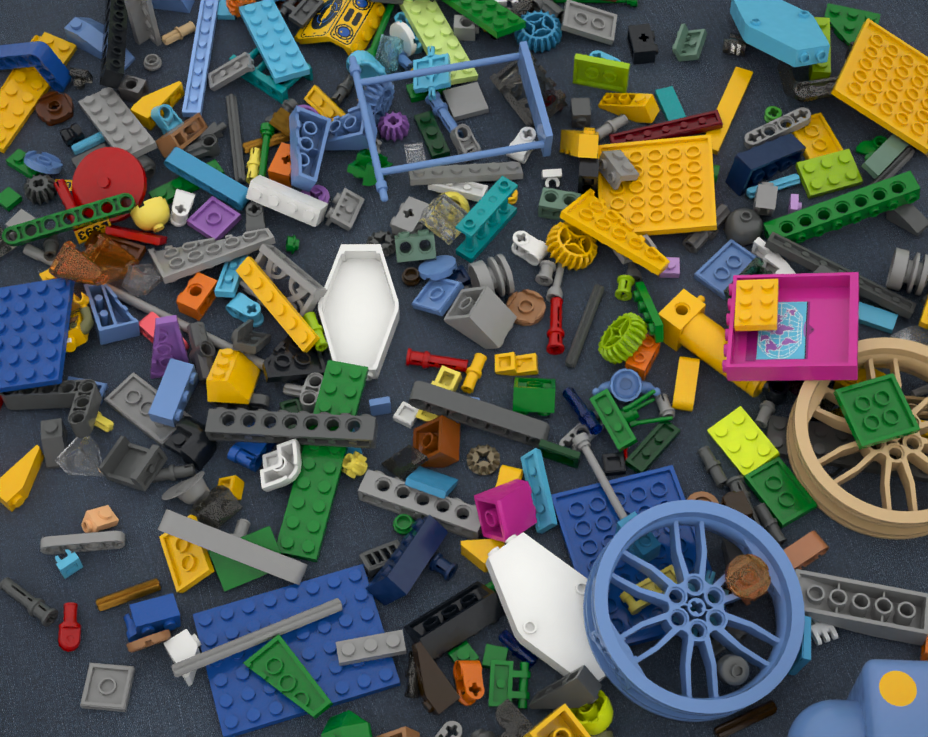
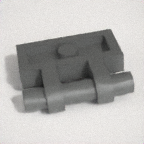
M288 0L281 5L279 11L282 17L286 13H290L288 20L303 29L323 7L324 1ZM296 2H300L297 7L293 6Z

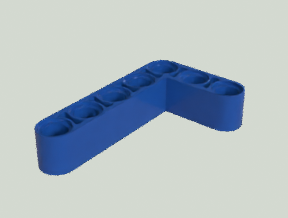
M42 41L0 45V70L35 67L51 88L58 92H64L73 78L70 71L53 50Z

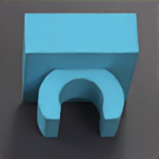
M69 549L65 550L66 558L61 560L58 555L55 556L56 566L64 579L83 568L75 552L71 553Z

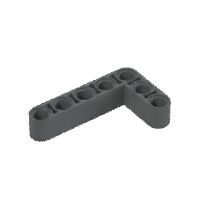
M92 379L62 380V384L0 393L9 410L71 408L68 421L75 436L78 438H84L93 431L102 401L97 384Z

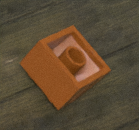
M441 415L415 428L413 432L412 466L445 468L458 462L460 424Z

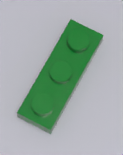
M608 389L590 398L592 405L620 452L638 442Z

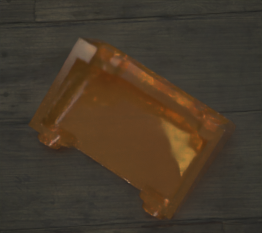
M102 233L98 235L97 243L95 245L90 243L83 252L76 249V245L71 241L65 242L53 261L49 273L55 278L99 286L128 276L132 277L136 273L137 265L140 261L106 234Z

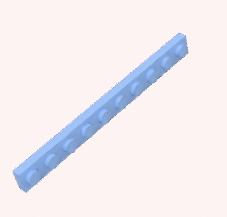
M219 0L200 1L182 108L183 117H192L198 112L202 116Z

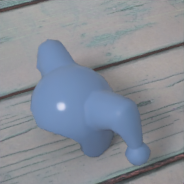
M628 368L619 369L609 381L602 383L598 388L592 390V394L595 396L601 391L608 389L615 398L624 402L633 401L639 394L645 395L653 389L656 391L653 394L654 396H659L661 393L658 387H654L650 382L642 381L636 371Z

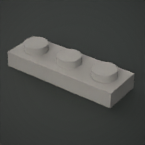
M403 630L336 642L340 666L407 654Z

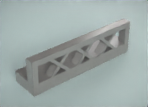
M124 0L135 42L140 45L150 39L157 46L161 45L162 41L152 1Z

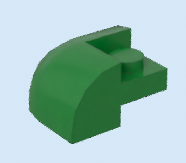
M364 149L357 153L356 160L348 165L347 172L353 174L356 178H364L362 185L371 186L375 185L377 181L370 151ZM378 153L381 168L393 166V163L387 161L388 157Z

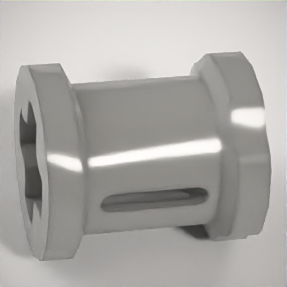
M542 260L539 264L540 271L536 275L535 281L542 286H550L553 283V272L556 271L557 267L550 260Z

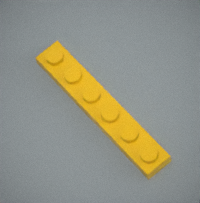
M248 256L235 271L298 347L307 353L320 337L255 260Z

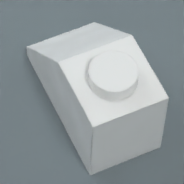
M187 629L163 643L174 664L200 654L198 647L201 643L195 633L190 635ZM197 669L182 675L188 686L193 684Z

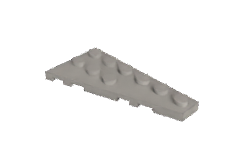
M269 228L244 232L242 236L233 237L230 234L225 235V239L215 240L214 237L186 242L182 247L177 248L169 245L165 246V250L155 251V248L148 249V252L164 284L186 276H192L199 271L211 269L218 264L230 262L237 257L249 255L259 250L262 244L272 245L276 242Z

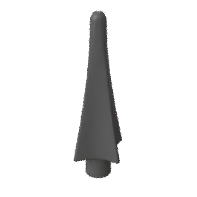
M213 122L191 144L200 141L201 137L208 133L214 134L217 139L223 137L221 131L227 128L226 124L221 122L217 125Z

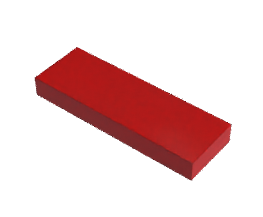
M116 225L106 226L105 228L107 235L158 246L167 242V236Z

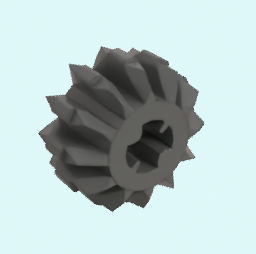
M40 173L38 176L33 174L32 179L27 178V183L24 184L26 198L33 204L38 202L40 206L43 202L49 203V199H55V194H57V190L54 187L55 180L48 174L43 175Z

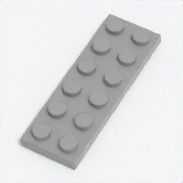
M103 88L101 91L78 101L80 108L110 147L124 149L136 158L158 148L155 140L113 88Z

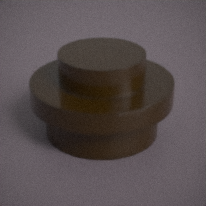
M409 267L402 273V282L407 286H415L421 281L419 271L414 267Z

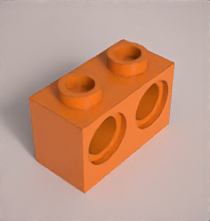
M649 334L645 335L646 339L642 341L638 351H635L625 364V368L636 371L642 381L645 380L655 362L661 342L655 343L653 336Z

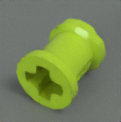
M620 275L617 278L618 289L615 291V297L621 301L631 300L633 295L631 289L635 279L630 275Z

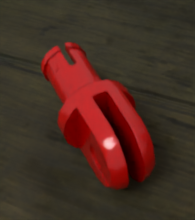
M73 602L63 605V622L59 625L58 629L59 647L66 652L76 650L81 641V625L77 622L78 604Z

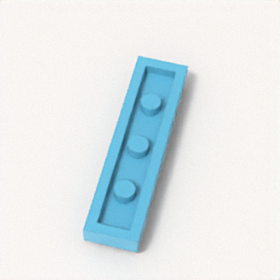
M534 448L520 457L525 481H528L532 489V501L536 508V532L543 534L558 524L542 452L540 449Z

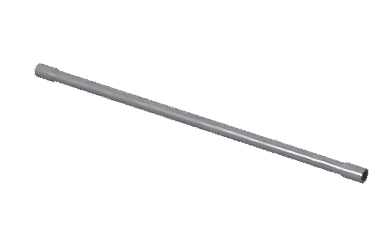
M27 244L24 247L23 253L51 267L57 265L61 272L86 284L101 281L57 258L53 261L46 260L44 258V251L31 244ZM106 283L117 295L118 300L147 314L154 312L159 317L172 316V314ZM177 317L180 330L188 333L187 326L190 323ZM207 332L208 340L214 347L235 350L233 349V344ZM244 354L259 369L263 370L264 359L255 355Z

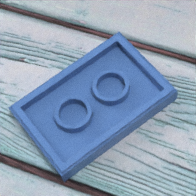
M730 239L694 273L693 278L725 300L729 296V284H733V275H750L761 265L762 260Z

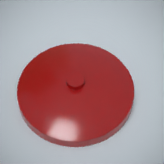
M117 147L99 148L89 153L77 166L72 180V194L77 207L122 193L131 194L136 202V206L140 207L147 190L146 173L140 161L128 151ZM124 199L121 203L122 207H129L132 200ZM106 204L103 207V212L110 213L113 206ZM87 210L84 212V215L92 218L94 211ZM128 213L109 219V222L117 223L131 215Z

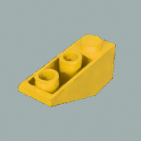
M605 93L598 104L599 108L616 115L624 114L629 120L636 123H653L660 111L653 94Z

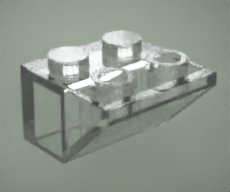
M444 193L434 198L422 211L419 221L450 245L461 233L455 227L468 212Z

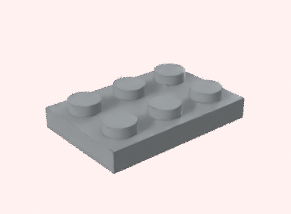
M566 0L561 30L612 45L615 37L617 14L572 0Z

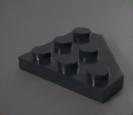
M288 335L285 340L278 344L271 356L264 360L262 368L266 382L271 383L303 380L311 373H320L324 376L326 366L321 351H317L315 345L307 353L303 352Z

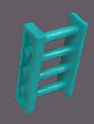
M257 47L249 53L250 58L254 59L260 54ZM233 54V55L229 58V61L232 60V59H234V58L237 57V56ZM264 61L255 67V71L247 72L240 76L281 104H283L284 100H288V89L302 78L298 77L287 80L284 84H275L271 75L266 76L262 73L267 68ZM307 63V65L310 68V74L302 77H305L309 81H312V67Z
M501 176L457 224L456 230L465 234L466 238L456 249L458 256L472 263L515 216L517 208L508 203V198L518 188L516 183Z

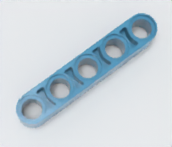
M174 147L164 161V165L169 170L237 210H243L249 201L246 198L247 187L178 147Z

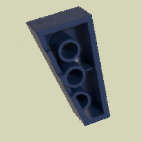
M790 133L780 136L775 140L767 141L760 146L752 147L750 150L739 152L734 157V162L725 183L740 197L745 194V189L758 185V182L764 178L769 180L778 170L782 172L799 162L806 147Z
M431 515L423 519L418 518L411 527L413 529L402 539L398 548L365 588L384 606L408 594L447 535L448 531Z

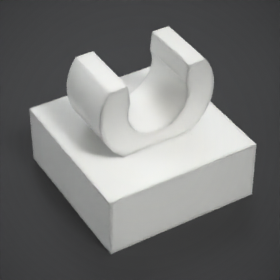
M562 169L542 170L541 177L542 180L546 179V188H549V181L551 180L555 181L556 188L559 187Z

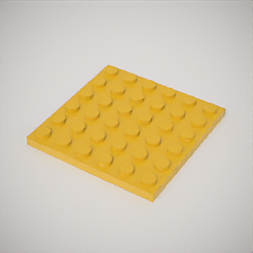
M867 18L861 27L831 94L926 154L928 152V57Z
M711 134L598 145V159L602 151L621 150L639 173L637 180L621 181L618 190H613L601 172L598 171V199L602 198L606 202L605 206L608 209L615 210L634 228L633 232L635 234L651 236L717 230Z

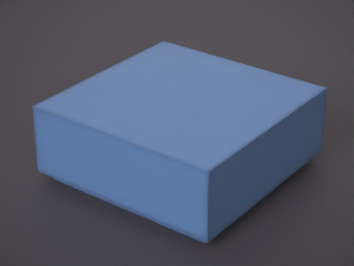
M390 397L369 400L372 416L392 413Z

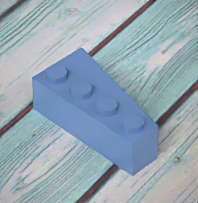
M297 105L289 116L291 186L310 192L318 179L331 119Z

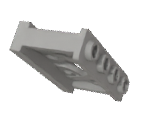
M262 244L255 262L262 269L267 261L266 270H262L273 283V279H283L289 275V290L292 296L287 297L288 301L296 310L297 305L295 303L299 304V314L302 317L306 313L312 312L320 298L324 297L328 290L274 245ZM279 267L281 269L280 275H275L274 272H277V269ZM241 280L239 284L244 287V291L258 299L248 285ZM296 282L299 284L298 289L294 288ZM311 294L306 303L304 304L302 299ZM258 299L257 302L260 305L264 306L263 303Z

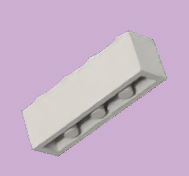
M261 175L250 181L246 198L313 227H316L324 220L328 207L326 202Z

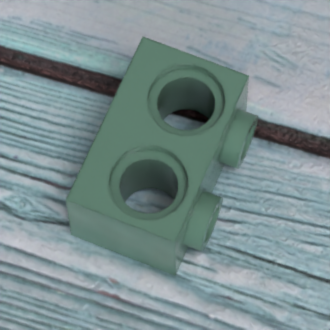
M543 187L538 207V217L565 221L560 218L561 211L579 198L581 194Z
M422 229L414 234L404 231L394 236L397 263L436 258L433 231L429 232L428 229ZM422 240H428L430 242V245L427 248H421L419 246ZM408 242L411 246L408 250H402L400 248L401 243Z

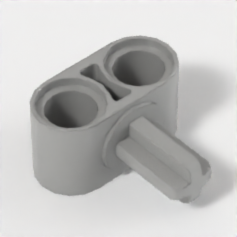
M311 373L307 376L303 386L286 383L283 388V394L299 397L303 411L313 414L323 375Z

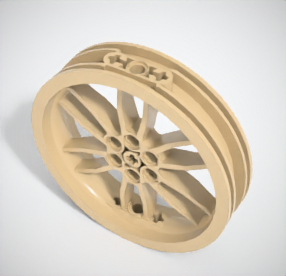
M881 337L859 340L858 369H865L866 381L876 378L874 368L890 369V374L894 373L900 388L902 384L899 371L916 376L928 383V346L900 338ZM805 380L789 415L786 430V446L789 462L795 477L817 503V507L844 527L871 537L899 540L928 535V509L918 510L915 482L908 463L909 461L928 474V457L924 454H928V439L921 437V435L928 433V421L921 422L918 417L928 407V397L911 410L920 427L918 433L875 445L877 449L867 447L859 450L856 441H853L817 459L809 439L808 426L811 417L834 429L852 434L845 418L823 410L819 406L822 399L825 400V398L839 406L834 396L835 390L828 387L831 380ZM907 444L913 446L914 449H910ZM858 452L864 457L855 467L834 480L822 467L839 457ZM889 454L895 455L897 459L891 458ZM873 461L880 463L882 508L854 497L841 488L840 485L857 476ZM897 470L905 489L908 511L892 510L890 495L891 471Z

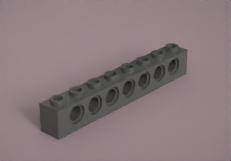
M216 407V409L208 410L205 433L209 440L281 444L296 438L300 445L376 449L378 423L376 417L370 414L354 416L349 413L333 415L328 412L312 414L307 411L291 413L286 410L271 412L265 409L250 411L245 408L229 410L224 407ZM234 421L232 425L226 426L228 422ZM255 422L253 426L246 427L249 423ZM275 423L274 427L267 428L269 424ZM296 424V427L293 429H288L290 425ZM317 425L316 429L309 430L311 426ZM334 426L338 427L337 430L330 431V428ZM352 428H359V430L356 432L350 431Z

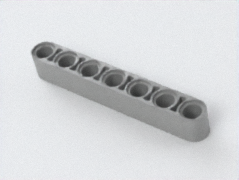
M166 509L158 527V530L297 585H300L308 566L305 563Z

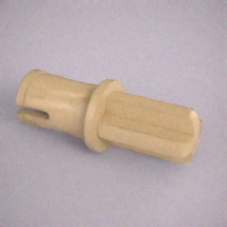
M189 21L180 27H174V30L162 36V42L165 45H169L177 40H183V37L196 31L194 23Z

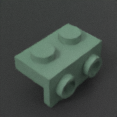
M681 24L675 43L672 46L673 54L676 55L679 62L699 60L707 37L706 30L688 31L686 24Z

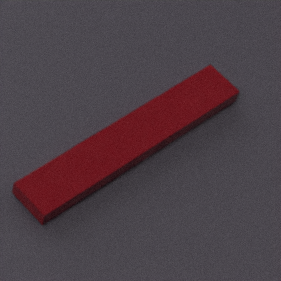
M718 110L610 134L609 140L611 144L685 137L723 128V123Z

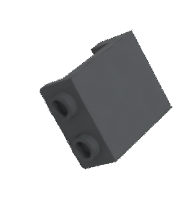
M120 436L99 466V469L110 481L146 492L168 457L158 445L153 444L149 449L132 444L125 436Z

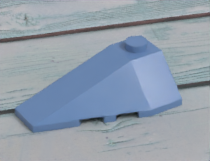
M73 18L64 27L68 42L102 59L104 25L91 18ZM127 49L125 51L124 71L135 61V57Z
M367 103V108L376 142L378 131L371 109V105ZM359 106L348 109V113L341 117L339 115L333 117L334 121L330 124L324 150H362L369 148Z

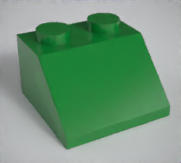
M515 377L513 411L523 415H527L529 412H538V415L542 416L554 413L555 379Z

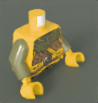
M82 292L81 300L78 296H73L74 302L79 304L81 308L71 312L66 352H74L76 347L86 343L89 332L94 325L90 307H87L89 297Z

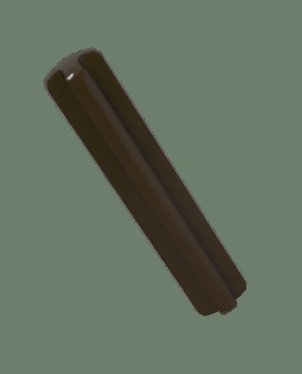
M770 700L716 726L714 733L716 737H727L775 714L778 710L777 706Z

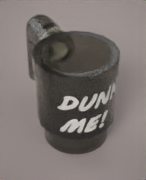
M730 33L729 39H724L723 53L745 56L746 42L742 39L741 34Z

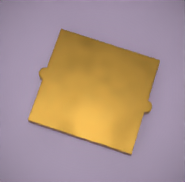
M280 107L277 113L274 112L272 115L273 118L269 124L290 138V113Z

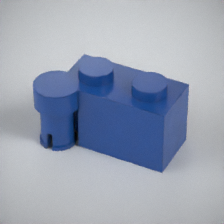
M236 442L230 448L227 459L256 473L263 463L262 455L271 452L276 444Z
M173 593L130 604L132 619L129 613L123 618L127 627L126 635L129 643L169 629L172 631L177 627H181L180 613Z

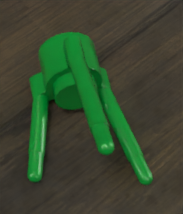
M654 389L620 410L631 427L673 419L672 416L637 420L640 417L637 410L655 401V398L646 400L656 392Z

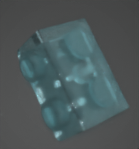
M381 34L375 59L385 67L386 74H393L398 69V59L403 51L404 40L396 36L392 37Z

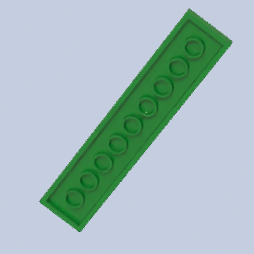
M328 360L313 414L328 412L333 415L349 413L357 416L369 371L368 367ZM317 425L311 426L309 430L316 429ZM334 426L330 428V431H335L338 427ZM304 445L301 454V472L293 483L277 540V545L282 555L313 562L318 561L343 468L342 463L348 447Z

